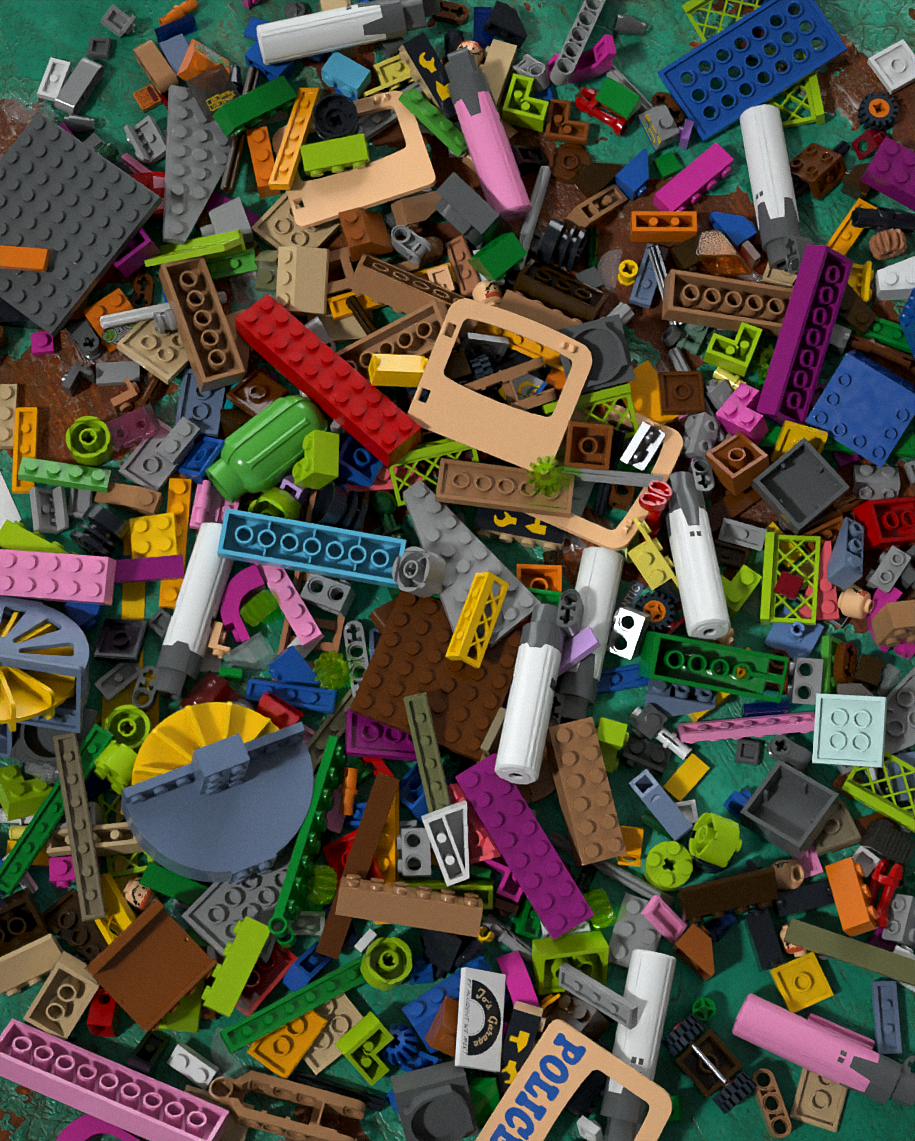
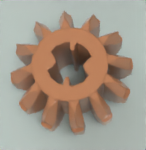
M891 228L877 232L869 241L870 251L877 260L899 257L907 248L906 236H904L900 229L894 230Z

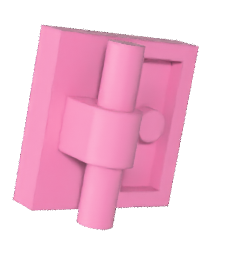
M203 480L202 484H197L190 528L199 530L201 524L205 522L223 524L225 508L239 510L241 497L231 504L223 498L214 486H211V481Z

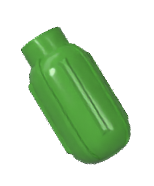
M301 395L280 397L228 436L224 441L220 459L208 467L205 472L217 491L231 504L247 492L265 493L291 474L295 463L304 458L303 440L305 436L315 429L328 432V423L319 408L308 397Z

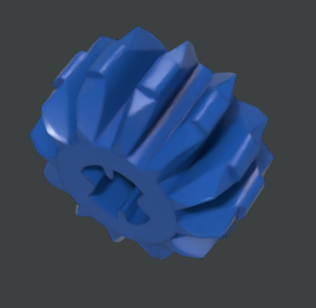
M392 1024L389 1033L394 1039L380 1050L381 1056L393 1066H396L398 1063L405 1066L406 1059L413 1061L411 1055L418 1052L415 1046L420 1042L415 1037V1032L406 1025L401 1024L398 1027Z

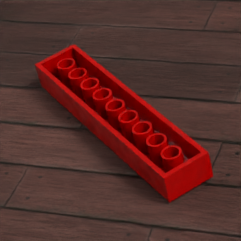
M269 294L235 318L238 336L341 425L342 428L385 466L390 468L421 442V426L375 386L371 385L367 379Z

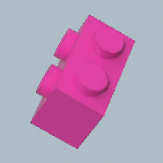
M72 856L49 858L50 882L57 888L71 887V884H76ZM97 856L98 865H99V871H100V877H101L100 858Z

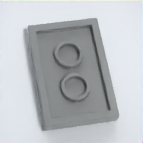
M158 419L119 469V473L140 487L160 492L195 444L193 442L174 465L156 453V448L173 428Z
M625 893L608 944V963L629 970L631 954L634 949L656 952L662 934L641 914L649 903L648 900Z

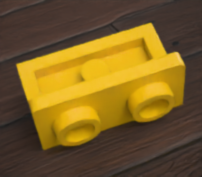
M867 261L864 265L853 263L847 282L865 303L869 302L872 297L870 282L873 279L874 270L871 269V261Z

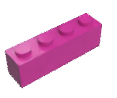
M714 143L654 194L653 205L659 211H686L688 205L691 203L695 204L700 200L701 194L706 190L711 191L721 177L726 178L732 172L734 159L719 144Z

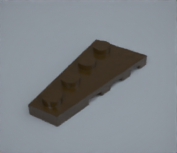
M847 283L837 318L861 335H864L877 316Z
M75 888L68 891L42 913L46 926L91 962L108 946L94 920L82 921L78 891Z

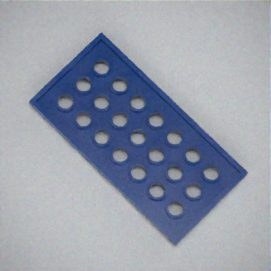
M770 0L660 70L658 76L677 105L682 109L686 118L694 121L693 128L704 143L739 121L740 115L745 110L753 106L763 105L847 52V48L814 0ZM791 6H797L800 12L797 15H791L788 9ZM772 18H780L782 24L778 27L772 26L770 23ZM808 23L812 29L809 32H803L800 30V25ZM755 29H761L764 32V36L755 38L752 32ZM789 34L794 40L792 43L786 44L782 41V37ZM742 40L746 43V47L739 50L734 46L735 42ZM814 40H820L823 43V47L821 49H814L811 43ZM773 46L776 52L773 55H767L764 52V48ZM801 51L805 54V58L798 61L793 57L794 53ZM719 52H726L729 57L725 61H720L716 56ZM754 57L758 60V64L751 67L746 64V60ZM702 63H707L711 69L708 72H701L699 66ZM778 63H784L787 65V70L785 72H778L775 66ZM731 69H737L740 75L737 78H731L728 72ZM761 74H766L770 80L762 84L757 78ZM683 75H691L693 81L689 84H684L681 81ZM714 80H719L722 83V87L715 90L711 88L710 83ZM742 86H749L752 92L749 95H743L739 90ZM700 91L704 94V98L701 101H696L692 97L693 93ZM725 97H730L734 103L726 107L721 101ZM711 108L715 110L716 115L713 118H707L704 115V111Z

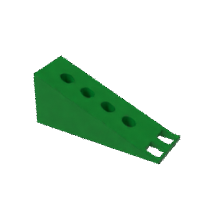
M646 630L638 675L655 680L780 703L789 658ZM672 654L673 659L669 663V656ZM693 658H696L697 664L692 668L691 661ZM770 659L784 662L782 675L768 673ZM716 662H719L721 665L718 673H715L713 670ZM739 666H743L745 669V674L741 678L736 676V669ZM766 682L780 685L777 698L764 695Z

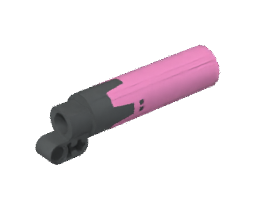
M466 46L447 54L449 62L446 63L445 70L450 82L447 89L486 202L509 223L529 213L531 204L486 74L480 72L475 56L470 54Z
M752 993L748 994L732 1028L733 1035L883 1106L888 1100L906 1108L912 1107L915 1103V1072L911 1073V1067L908 1066L914 1063L915 1068V1056H910L901 1063H898Z

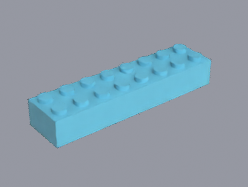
M225 508L217 554L218 557L398 588L397 583L392 577V568L395 559L403 555L406 540Z

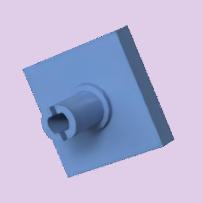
M784 606L778 617L785 618L790 611ZM794 622L793 624L774 623L763 646L772 651L776 649L785 650L791 661H793V657L808 658L825 626L817 622L816 625H803L800 622Z

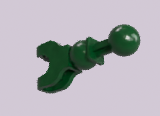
M381 490L375 492L369 499L368 508L373 516L381 519L385 532L380 535L406 540L405 549L411 547L408 535L405 534L401 526L397 527L393 516L397 507L395 497L388 491ZM387 587L391 598H397L401 590L399 588Z

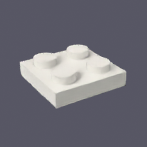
M904 39L868 58V65L890 95L915 81V54Z

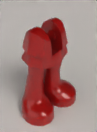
M584 87L581 91L584 98L577 97L574 105L581 112L587 113L590 118L592 116L598 118L612 128L616 136L622 137L627 131L628 125L634 120L637 111L626 120L596 101L595 97L598 92L595 89ZM601 106V107H603V108L609 110L610 112H612V113H614L615 115L619 116V118H616V117H614V116H612V115L606 113L605 111L601 110L599 107Z
M660 480L651 481L648 486V492L642 493L639 497L640 507L648 511V517L645 521L651 529V532L648 534L652 540L658 538L662 533V526L665 524L662 520V515L672 497L671 487ZM640 532L639 541L643 543L646 539Z
M882 858L874 867V872L870 875L871 879L868 888L871 898L868 899L870 906H874L882 885L884 886L881 898L875 909L878 917L875 923L877 927L887 930L889 925L887 914L894 892L899 888V882L902 880L903 866L895 863L887 877L886 874L890 861Z

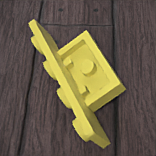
M399 54L373 65L380 86L366 91L362 95L363 97L368 95L370 97L381 94L380 90L387 87L391 91L400 87V82L407 79L408 83L414 81L410 75L411 70L407 63L404 64Z
M636 516L633 520L646 541L627 552L652 590L671 578L678 587L677 577L672 570L674 567L673 562L668 555L665 557L660 551L663 550V547L657 538L652 540L648 534L651 532V529L646 521L640 522Z

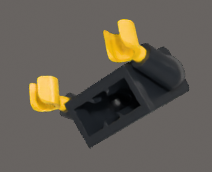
M483 926L480 927L478 938L474 939L472 936L422 928L419 936L423 948V958L435 965L433 975L436 978L444 979L447 977L448 972L463 968L483 947V942H491L494 939V933L491 931L486 937H483L487 930Z

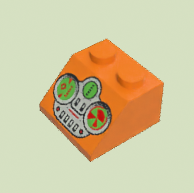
M192 39L177 76L199 90L220 93L223 91L230 75L229 61L195 39Z
M120 288L82 311L94 333L110 354L118 350L117 343L140 322L105 329L101 327V316L134 310Z

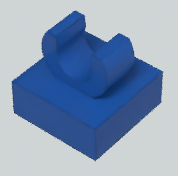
M747 789L741 794L734 790L723 806L741 820L740 811L753 794Z
M423 955L415 956V965H412L409 973L410 985L434 983L432 963L425 964Z

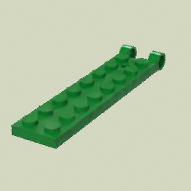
M329 735L313 786L311 804L301 825L274 915L268 923L270 932L275 936L279 945L284 948H289L296 942V934L292 928L294 922L298 921L301 908L299 905L301 899H304L307 894L308 886L306 883L308 876L311 877L314 871V856L320 851V837L322 832L326 831L328 824L326 817L328 811H331L334 806V789L339 788L341 768H344L347 763V755H345L344 748L339 738ZM281 921L280 928L276 932L273 931L274 924ZM288 932L292 933L289 941H280V938L286 936Z

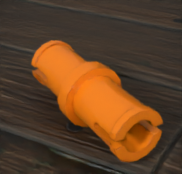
M186 0L179 6L175 5L172 7V11L158 19L159 24L163 29L167 30L178 21L182 22L186 19L185 16L199 8L198 2L196 0Z
M344 767L343 784L339 790V793H341L339 814H354L355 794H358L356 789L358 768Z

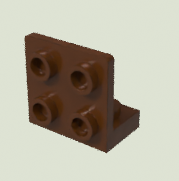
M815 143L807 146L789 163L791 175L807 182L813 198L818 201L842 180L847 171L841 154Z

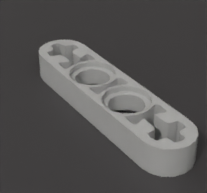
M350 621L345 624L343 633L353 698H355L363 677L356 678L354 672L359 668L367 670L369 656L366 635L362 624L358 621ZM353 628L357 629L356 636L358 641H354L351 634ZM362 648L363 654L360 657H353L351 655L352 650Z

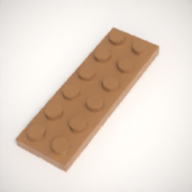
M441 458L435 501L570 518L575 475L555 472L541 475L523 468Z

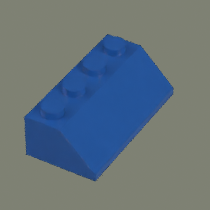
M481 955L463 967L493 972ZM461 969L402 1008L406 1018L432 1056L439 1051L430 1047L425 1037L445 996L459 1001ZM506 992L504 996V1007L511 1002Z

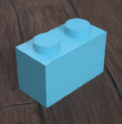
M337 51L333 52L321 69L322 80L326 85L335 87L345 96L353 97L356 100L359 99L371 82V70Z

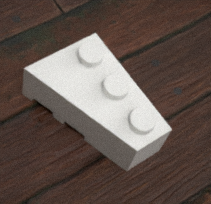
M915 256L877 270L873 279L875 301L909 298L913 288H915Z
M462 800L421 816L447 887L469 879L467 802Z

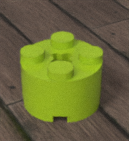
M94 416L80 417L74 421V424L66 432L67 446L78 464L94 467L111 459L114 450V440L108 426L99 418Z
M274 487L254 500L247 512L298 521L301 505L291 494Z
M122 705L115 708L104 722V729L116 736L114 739L117 741L115 745L120 746L123 743L137 754L143 742L153 730L152 723L146 713L134 705ZM128 727H132L133 730L126 734L125 731H128Z
M112 740L94 761L96 768L93 773L101 780L106 779L112 784L111 788L116 793L122 795L124 788L132 786V772L137 753L123 743L120 746L115 745L117 741Z
M706 812L699 817L693 827V830L696 831L694 839L690 837L689 840L691 855L722 868L726 867L734 852H738L742 846V839L739 838V824L712 812Z
M665 841L655 845L648 853L644 863V875L648 883L666 892H673L684 886L693 870V861L690 853L676 841ZM665 862L673 865L672 871L663 868Z
M396 937L376 939L369 946L361 961L360 970L364 979L372 987L381 991H389L398 987L412 969L411 950L404 941ZM388 961L390 965L386 966L384 963Z

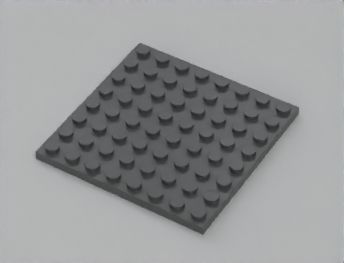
M38 112L0 160V245L48 249L51 254L46 272L0 269V297L55 338L162 203L163 199Z

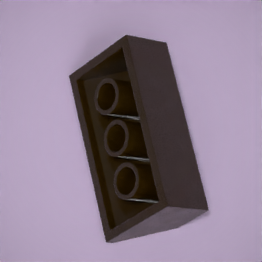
M531 259L520 271L512 290L522 293L532 301H540L551 310L557 309L564 316L571 319H579L583 323L598 319L610 295L534 259Z
M774 867L680 888L677 893V899L683 923L690 922V925L693 923L699 924L704 922L703 918L713 916V920L727 917V913L736 911V914L749 912L750 907L759 906V909L773 906L772 902L778 899Z
M29 886L0 900V957L49 934L40 907Z

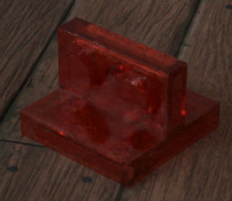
M209 670L179 705L184 709L188 705L193 706L209 702L227 703V701H237L238 698L244 700V698L229 686L226 679L222 676H216Z

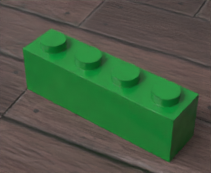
M284 75L220 106L213 114V118L226 137L232 134L238 136L247 129L246 127L251 126L253 128L260 124L262 119L266 118L269 120L278 111L282 110V112L290 109L297 95Z

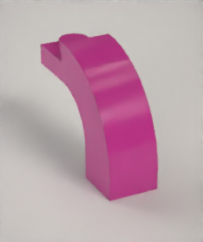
M604 35L593 48L581 53L575 69L566 84L595 78L613 66L612 58L616 55V46L612 35ZM555 54L546 64L550 83H553L550 79V73L559 54Z
M256 564L234 576L226 586L221 599V617L226 631L231 630L236 642L241 641L243 647L251 645L252 642L241 619L242 608L249 598L267 590Z
M894 586L888 594L877 588L871 597V600L874 601V607L872 612L867 614V625L870 635L876 644L871 619L886 603L896 602L902 592ZM907 642L892 647L898 656L909 660L915 653V644L909 645ZM886 645L878 646L885 653L890 648Z
M517 950L496 958L500 973L506 975L505 985L513 1007L516 1001L540 1007L519 951ZM537 1031V1035H536V1036L541 1035V1034H543V1033Z
M89 1114L71 1122L56 1139V1141H90L98 1135L111 1134L121 1141L142 1140L139 1139L138 1135Z

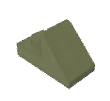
M262 250L254 260L258 267L255 289L258 292H276L278 251Z

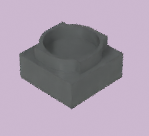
M455 172L436 190L442 198L434 208L478 250L482 249L499 234L509 233L513 229L500 214Z
M619 314L556 330L585 345L591 352L592 365L581 394L636 380ZM560 354L567 380L572 362Z
M805 437L755 478L751 486L795 535L802 532L835 504L850 488Z
M83 708V728L81 733H77L79 747L94 724L100 725L102 717L98 711ZM21 724L9 758L16 764L59 776L53 736L73 732Z
M778 760L740 811L741 825L768 840L786 853L801 860L838 809L839 794Z
M455 1060L390 1077L406 1141H460L462 1138L479 1134L464 1067L455 1066Z

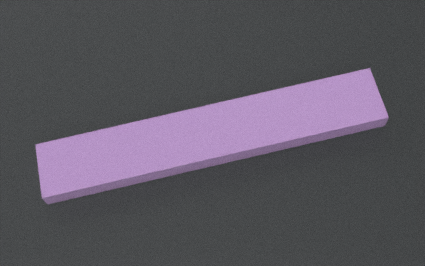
M588 626L564 644L558 677L601 646L591 627ZM510 688L502 705L504 709L507 708Z

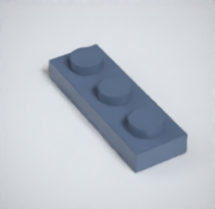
M647 243L629 299L630 304L650 309L658 284L647 251L649 246L654 245ZM660 246L663 259L665 262L668 248Z
M896 981L871 982L876 1052L881 1055L902 1054Z

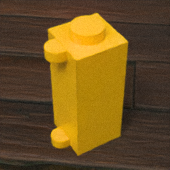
M373 354L368 366L371 385L418 387L428 358L418 355Z

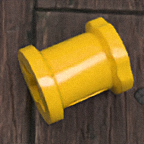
M624 260L619 265L617 278L621 285L631 286L635 283L638 273L636 262Z

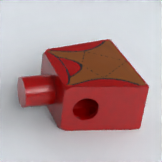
M103 987L102 989L98 988L92 997L87 1025L93 1036L116 1038L121 1006Z

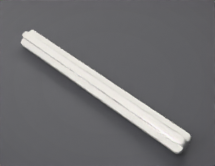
M217 292L220 303L225 304L227 302L225 292ZM167 302L101 316L100 325L105 329L153 319V313H164L167 309H170V306Z

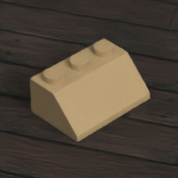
M304 246L279 247L276 301L293 316L326 315L329 249Z
M48 934L0 957V994L12 997L19 994L21 988L27 985L33 987L43 982L42 978L51 973L63 953L59 940L52 934Z
M63 951L23 1019L48 1034L66 1041L100 984L84 969L87 967L84 962Z

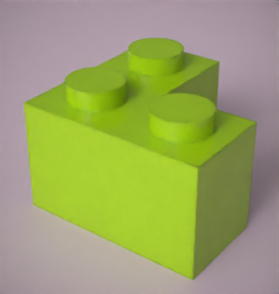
M513 73L502 110V119L511 125L543 132L548 116L549 102L531 98L534 78Z
M742 322L735 340L713 333L703 362L744 377L763 329Z
M313 430L303 440L304 458L295 463L292 475L294 477V485L320 489L338 477L339 434Z
M746 565L741 567L732 581H729L720 574L728 614L733 619L738 615L762 579V576Z
M601 717L594 725L608 777L613 771L616 772L618 768L619 758H616L619 749H622L623 745L626 746L629 732H626L627 724Z
M18 764L1 767L0 804L7 821L35 815L52 789L48 777L44 776L24 781Z
M370 1011L341 1037L335 1045L371 1086L389 1071L388 1067L376 1054L394 1037Z

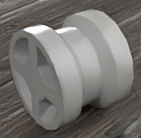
M171 308L167 309L164 313H153L155 327L159 334L164 333L168 329L171 331L177 329L175 315Z

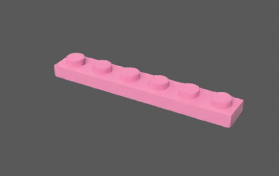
M256 564L304 649L323 638L322 632L285 569Z
M812 711L678 723V734L681 743L692 744L697 741L706 740L719 741L720 739H741L751 736L764 737L765 735H786L795 732L809 733L814 731L815 714Z

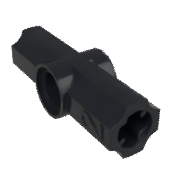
M856 207L851 214V225L857 228L872 229L876 232L893 228L894 230L900 229L903 233H912L915 230V215L911 213L896 212L885 207H878L877 210Z

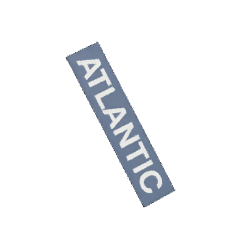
M633 579L616 606L613 618L616 611L620 610L621 607L628 606L632 608L645 587L644 585ZM612 619V624H611V629H610V631H613V628H614V625H615V623L613 622V619Z

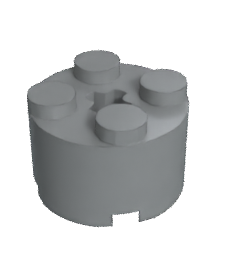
M419 547L405 549L404 551L406 552L395 559L392 568V577L399 586L398 588L422 598L439 594L442 591L446 574L445 560L441 559L437 554Z

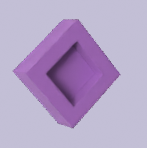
M686 119L684 127L679 126V134L676 138L680 140L679 148L687 150L694 121Z

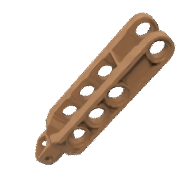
M404 236L396 237V239L399 241H403L406 239ZM435 236L426 237L424 239L430 243L432 250L426 252L421 258L419 265L405 261L393 266L409 273L422 271L426 263L436 261L441 257L444 250L443 243ZM347 247L329 252L328 272L342 268L345 279L328 283L327 299L352 291L348 286L354 274L351 266L353 262H351Z
M542 356L462 385L474 392H478L501 383L508 401L507 405L523 411L557 399L554 388L519 400L512 383L514 378L546 367ZM421 427V434L432 433V431Z
M252 1070L243 1074L238 1079L225 1076L215 1078L209 1085L208 1092L214 1102L229 1106L228 1109L237 1124L298 1141H358L357 1138L354 1139L337 1133V1130L319 1126L323 1111L360 1120L364 1118L367 1107L364 1102L354 1098ZM253 1091L314 1108L310 1123L307 1125L292 1121L287 1116L286 1118L267 1114L265 1110L259 1112L243 1107L245 1094Z

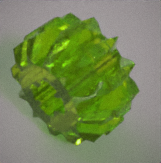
M772 344L768 346V349L762 345L759 351L753 353L754 358L751 359L750 364L754 366L752 372L759 373L758 379L767 376L770 366L767 363L768 361L771 362L774 353Z
M546 456L545 463L538 457L537 463L539 466L531 462L529 466L534 471L529 470L526 472L527 476L534 477L529 479L527 483H536L532 489L534 492L541 487V495H545L546 488H548L550 494H553L554 488L552 485L560 489L562 485L557 480L562 481L565 479V476L557 474L562 472L564 468H555L558 464L557 459L550 464V456ZM547 470L550 472L549 477L551 479L547 480L546 478L544 481L541 479L542 474L540 472L543 471L545 473Z
M262 590L241 608L240 614L246 623L255 627L278 607V602L267 590Z
M336 651L324 652L313 662L316 667L313 668L312 672L317 674L314 681L320 680V687L324 688L327 686L328 690L339 689L345 685L344 683L349 681L350 677L347 674L351 673L352 669L347 668L349 661L343 660L344 654L340 653L337 655Z
M326 865L314 866L313 874L311 877L308 876L306 883L308 886L305 897L307 902L315 905H325L331 902V899L334 898V892L337 890L336 884L338 883L336 880L337 873L334 871V868Z
M602 888L593 889L583 895L595 915L591 920L595 929H604L615 923L616 918L605 890Z

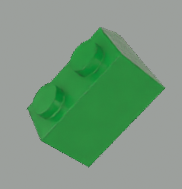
M513 232L501 233L467 261L488 281H500L508 274L506 271L512 266L513 268L519 266L524 261L523 257L528 253Z

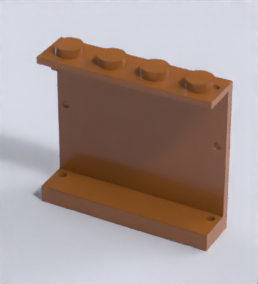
M154 900L84 968L145 1032H148L150 1029L155 1031L163 1023L161 1018L167 1012L173 1013L181 1005L179 1000L185 994L187 997L190 996L198 988L196 983L202 977L207 979L214 972L215 968L213 966L217 963L163 909L165 906L159 900Z

